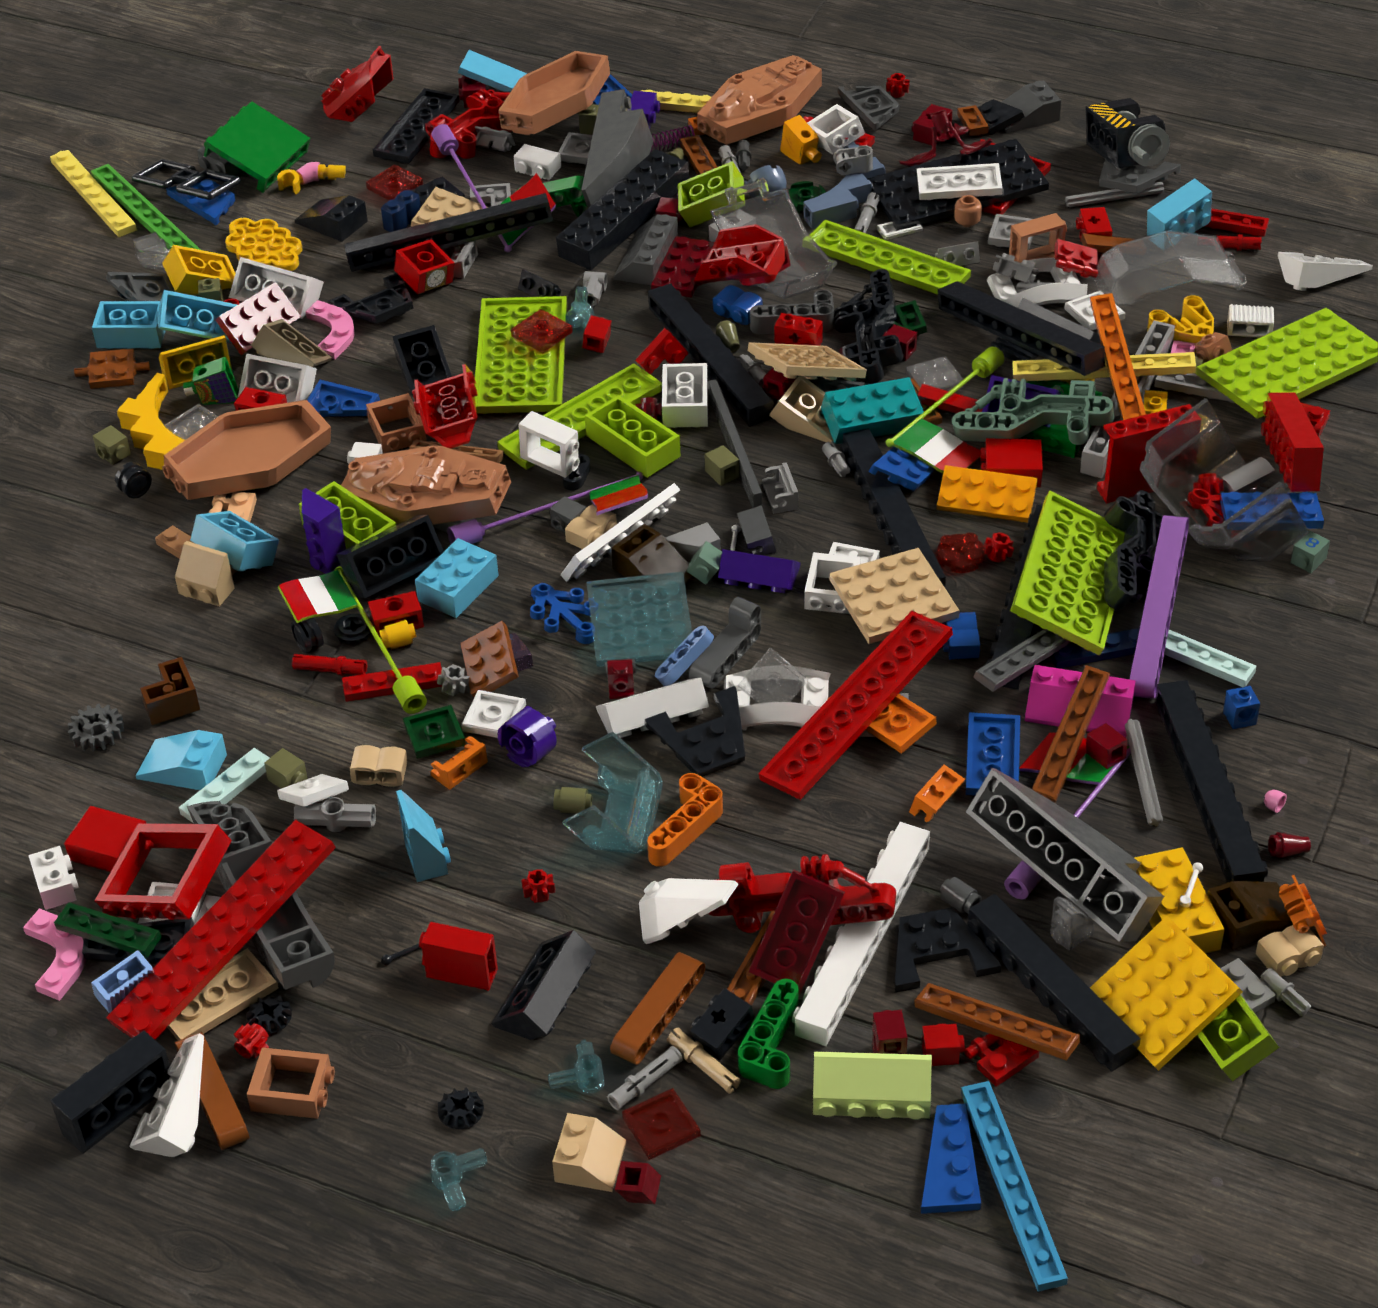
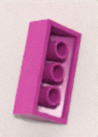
M1034 665L1025 721L1059 727L1082 672ZM1117 677L1109 678L1087 731L1090 732L1107 723L1124 737L1127 736L1125 724L1130 719L1136 680Z

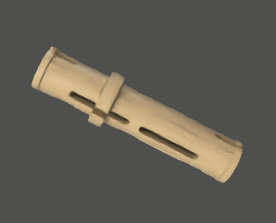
M680 1028L673 1030L677 1034L676 1036L672 1032L669 1034L667 1042L676 1047L688 1063L693 1062L724 1088L728 1094L734 1092L731 1086H734L736 1089L738 1088L741 1079L707 1053L699 1041L694 1042Z

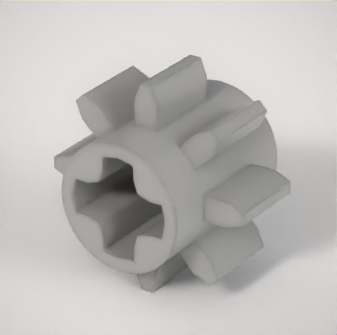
M454 664L447 668L442 667L441 675H438L437 684L442 685L441 692L452 696L459 692L464 693L465 687L469 682V676H464L465 669Z

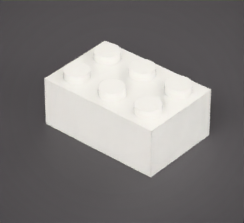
M707 363L663 364L662 419L664 426L672 428L708 427Z

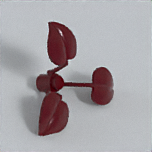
M941 110L931 115L934 127H931L932 149L929 152L918 154L907 161L899 162L902 165L914 166L936 156V131L939 134H943L937 139V142L956 138L963 148L960 150V154L977 152L993 141L989 138L988 140L974 142L970 145L964 144L959 136L968 132L969 128L960 126L957 123H954L952 126L946 110Z

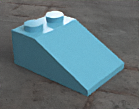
M196 730L155 739L136 774V779L195 790L203 789L215 779L227 756L223 735Z
M402 790L396 791L404 842L417 882L447 875V863H450L451 859L448 848H442L441 845L444 843L441 828L436 829L433 818Z

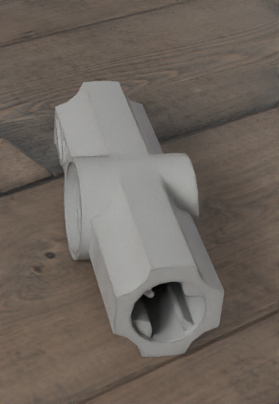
M331 797L323 803H313L305 807L295 804L294 820L296 819L304 825L326 826L329 831L340 832L347 826L374 827L376 808L375 804H344L342 799Z

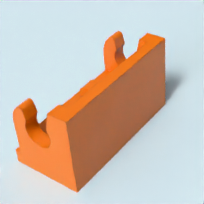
M468 736L465 739L470 744L465 745L462 751L443 765L437 761L431 763V766L435 768L430 771L431 776L449 790L488 762L486 745L480 743L472 736Z
M943 765L916 794L909 812L916 816L920 810H923L926 813L925 822H929L934 814L939 811L964 783L965 778L946 765Z

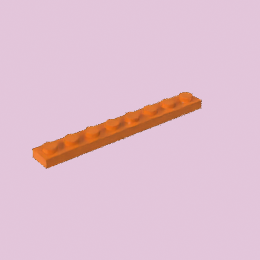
M1113 294L1090 297V304L1101 345L1105 346V359L1121 418L1126 420L1146 415Z

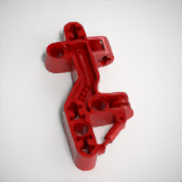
M479 89L466 98V104L469 109L455 119L440 114L426 123L425 130L430 136V154L435 158L447 156L440 152L432 138L433 129L441 124H446L450 127L459 143L455 154L465 159L472 158L476 154L477 132L475 126L511 132L512 130L501 129L498 111L504 103L503 100H506L510 92Z
M823 854L821 860H819L818 856H812L811 861H809L807 856L801 857V873L845 892L831 925L880 921L893 917L896 889L891 884H871L865 881V877L844 867L841 861H830L828 854ZM748 862L721 865L719 868V879L717 880L736 881L738 886L724 905L708 914L711 916L733 915L736 925L741 931L746 933L757 932L761 927L763 912L776 910L791 873L755 876ZM843 878L855 886H841L837 879Z

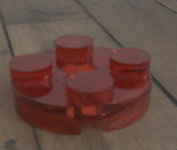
M975 533L944 535L940 538V543L937 547V560L941 566L951 567L952 572H972L978 568V564L984 562L985 547L978 540V536Z

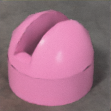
M1270 790L1265 794L1264 804L1268 809L1278 813L1283 808L1287 795L1279 790Z

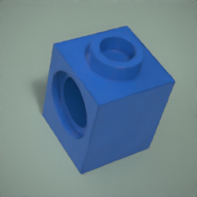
M1246 686L1226 690L1223 713L1232 729L1257 725L1260 702L1252 687Z

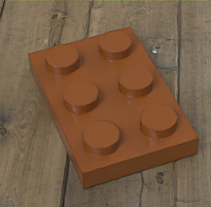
M503 621L461 642L467 676H469L470 692L473 697H475L478 690L492 692L519 677L508 627Z

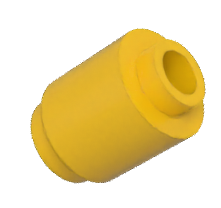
M407 620L384 626L385 629L379 630L386 649L391 648V650L412 644V638L417 637L413 623L408 624Z

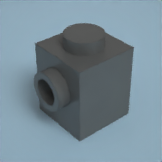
M564 496L550 508L551 526L565 533L567 525L574 518L580 517L586 507Z

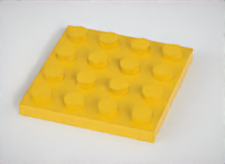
M1168 916L1158 923L1090 987L1141 1038L1140 1046L1137 1049L1158 1071L1243 993Z

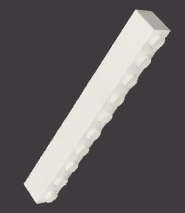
M903 822L899 823L895 831L890 832L886 849H881L877 858V866L870 869L867 877V882L871 884L888 883L896 889L894 915L929 850L930 831ZM893 917L880 921L849 923L839 927L834 946L830 945L827 949L824 965L818 966L816 970L815 982L812 987H807L802 1006L797 1007L794 1011L792 1023H795V1036L827 1046Z

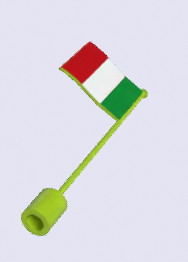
M992 346L982 352L973 360V372L892 439L888 438L886 445L888 447H897L917 457L941 473L944 472L945 465L968 468L981 457V450L968 445L948 431L923 418L975 375L986 378L1004 363L1002 351Z
M336 567L335 571L327 574L291 580L278 586L296 623L314 617L338 614L357 607L397 677L392 689L403 710L408 714H415L424 709L427 699L417 681L412 676L402 677L344 576L342 567Z

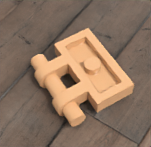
M234 492L231 498H226V494L216 495L213 497V508L209 513L227 510L250 522L257 501L256 493Z

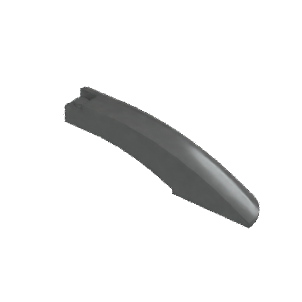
M209 801L187 806L194 824H218L232 840L216 869L227 892L272 845V841L254 814L240 804L233 803L229 806L221 804L220 801ZM296 891L251 938L277 983L280 982L285 990L307 981L315 988L330 976L334 968V952L311 919Z

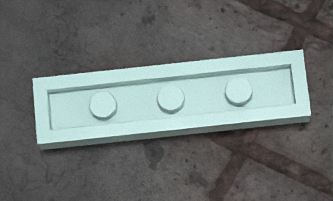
M1169 630L1164 654L1241 687H1245L1256 672V665Z
M253 748L179 807L180 815L193 823L187 806L209 801H220L221 804H227L266 772L264 762L269 757Z

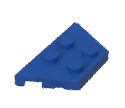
M205 179L191 188L210 192L220 185L211 179ZM176 186L166 189L169 197L214 225L219 224L221 214L225 215L228 208L236 201L234 193L229 190L213 200H206L178 193Z
M893 447L871 466L869 472L876 475L877 471L889 475L888 481L915 491L931 477L934 468L917 457L897 447Z

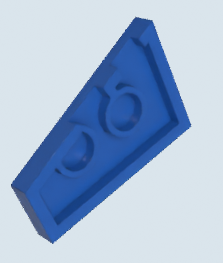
M319 380L307 400L322 417L368 416L366 404L380 401L377 393Z

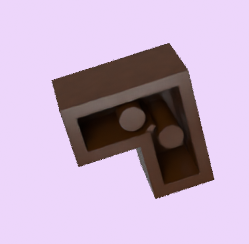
M182 657L158 664L162 681L140 688L144 706L152 725L200 710L195 686Z

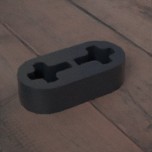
M578 454L580 460L578 468L572 471L566 478L562 477L563 486L566 489L578 490L584 485L591 469L590 458L587 455Z

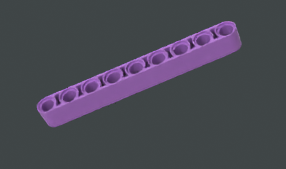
M1163 515L1129 679L1136 680L1134 697L1151 699L1156 697L1157 684L1159 683L1188 535V517Z

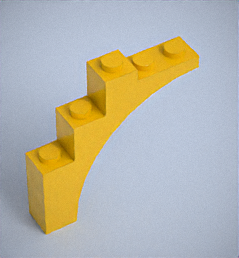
M156 373L136 399H126L123 405L119 407L117 416L120 420L121 428L130 430L134 447L144 450L143 454L146 458L147 467L162 470L164 455L185 440L169 431L159 419L162 401L169 391L165 374Z

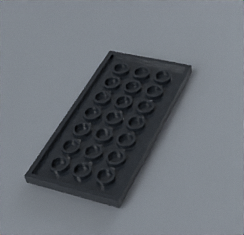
M1017 139L989 145L974 153L951 155L946 158L867 178L872 184V192L876 193L875 199L877 195L880 196L879 205L890 222H893L896 231L914 227L917 224H925L954 216L955 203L961 198L920 200L917 168L999 163L1002 195L975 196L981 202L982 208L1049 190V182Z

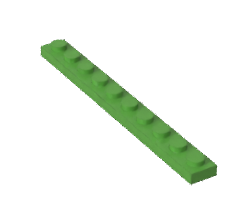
M109 164L91 170L92 177L169 250L173 245L201 250Z

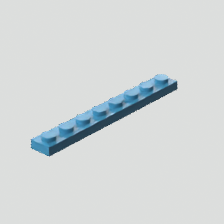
M986 1081L961 1087V1096L966 1104V1109L1037 1291L1067 1285L1068 1277L990 1082Z

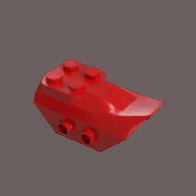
M378 46L367 62L351 70L347 68L340 75L341 79L336 78L329 85L331 89L327 88L322 93L321 97L323 99L321 102L327 117L353 122L374 104V96L394 79L391 55L385 54L381 46Z
M757 224L720 229L708 257L701 263L694 282H697V286L739 280L742 285L747 286L771 283L775 280L785 261L783 238Z
M466 364L462 365V374L428 385H422L418 379L414 380L415 389L412 390L415 399L413 402L417 415L420 414L425 433L437 440L442 446L450 449L470 442L477 420L475 396H478L475 387L476 380L473 372Z

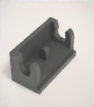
M762 505L737 513L748 549L762 546L759 550L752 551V554L765 555L771 552L772 554L777 553Z

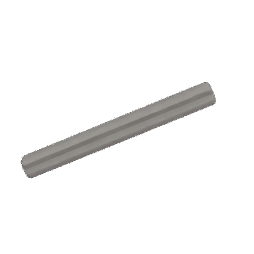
M1155 182V185L1137 194L1119 189H1111L1067 196L1065 202L1066 207H1075L1163 193L1164 185L1163 182Z
M1129 719L1128 723L1125 724V729L1147 823L1150 826H1159L1163 821L1141 725L1138 720Z

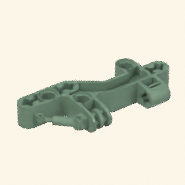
M1004 378L1002 385H994L990 392L975 402L976 405L974 407L956 413L952 418V425L955 436L960 440L986 442V438L1020 439L1045 424L1067 425L1070 442L1075 445H1082L1089 438L1090 426H1104L1105 424L1112 423L1115 416L1112 400L1105 396H1095V381L1071 380L1069 395L1041 394L1027 400L1025 399V379H1021L1020 382H1017V379H1012V382H1009L1008 378ZM994 399H1000V406L997 412H974L978 408L981 410Z

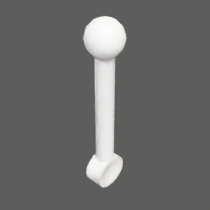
M737 524L731 528L733 532L731 551H735L737 535L741 530Z
M1194 863L1192 866L1193 874L1185 895L1180 898V905L1182 907H1189L1191 905L1190 896L1198 874L1203 870L1201 863Z

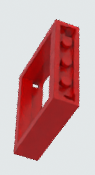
M138 823L94 901L102 908L103 913L115 917H128L131 919L149 918L152 920L156 918L170 920L190 919L232 840L218 824ZM152 848L198 849L172 896L126 895Z

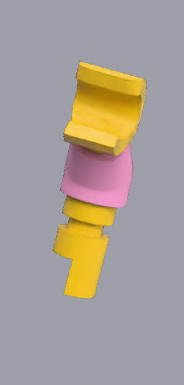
M309 162L296 171L290 169L283 170L277 175L279 191H283L288 186H293L294 193L298 194L301 190L300 184L304 185L313 181H319L328 177V180L345 178L346 166L328 165L326 167L325 164H320V162Z

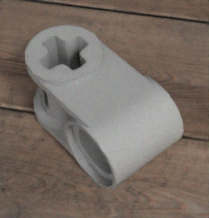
M869 146L838 149L833 155L836 170L841 175L867 173L873 169V149Z

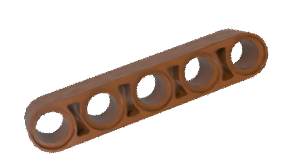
M678 952L615 1035L610 1052L638 1065L701 981L705 972V963Z
M204 1036L199 1102L221 1150L246 1141L250 1137L244 1120ZM186 1037L175 1042L177 1052L179 1051L184 1040L189 1037Z

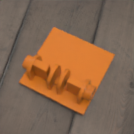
M1292 875L1294 883L1291 885L1283 884L1279 888L1278 894L1282 899L1284 908L1295 930L1299 931V933H1305L1309 930V927L1314 926L1325 947L1326 943L1323 935L1327 934L1319 913L1311 900L1305 884L1299 885L1295 875Z

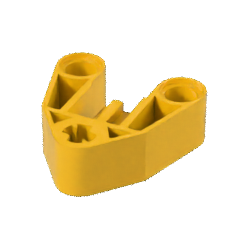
M1190 295L1184 298L1180 322L1164 310H1152L1149 313L1147 332L1154 320L1175 325L1173 337L1175 341L1197 343L1201 341L1203 336L1213 334L1214 317L1199 296Z

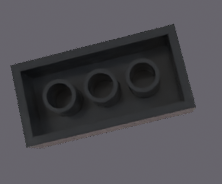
M416 515L336 555L356 597L367 598L428 568L444 550L429 515Z
M143 1030L137 1036L129 1039L125 1045L113 1054L105 1057L101 1063L89 1072L84 1073L69 1087L60 1091L50 1101L62 1135L84 1154L155 1099L153 1096L157 1089H161L162 1085L171 1077L168 1074L170 1064L165 1048Z

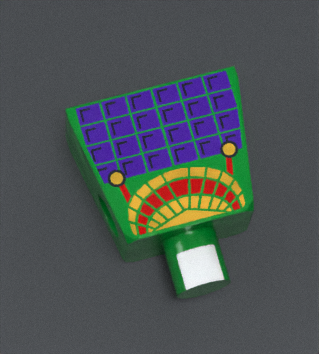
M226 357L195 367L193 369L192 381L183 383L185 395L198 394L201 403L204 405L234 403L238 398L239 387Z

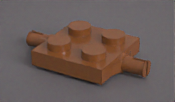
M133 348L90 352L88 366L85 368H74L75 377L88 376L90 389L134 385V377L137 371H150L149 361L136 363Z

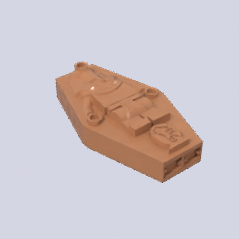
M574 51L521 77L498 110L501 129L512 130L513 133L524 135L536 134L580 111L586 110L592 105L610 75L608 56Z
M792 55L735 74L719 88L697 113L698 130L727 145L782 126L785 121L795 117L822 86V69L812 65L811 62Z
M308 400L227 412L166 453L162 470L165 477L171 479L176 490L182 493L187 500L269 487L278 483L330 444L331 426Z
M427 446L355 458L354 461L349 463L347 475L341 486L397 524L416 515H429L432 525L496 515L511 484V480L506 466L444 446Z

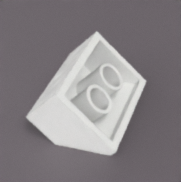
M246 354L238 397L245 387L286 395L287 403L306 400L313 390L317 369L308 365Z

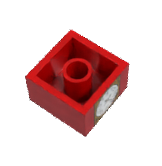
M430 239L396 250L394 271L417 294L452 283L455 262Z

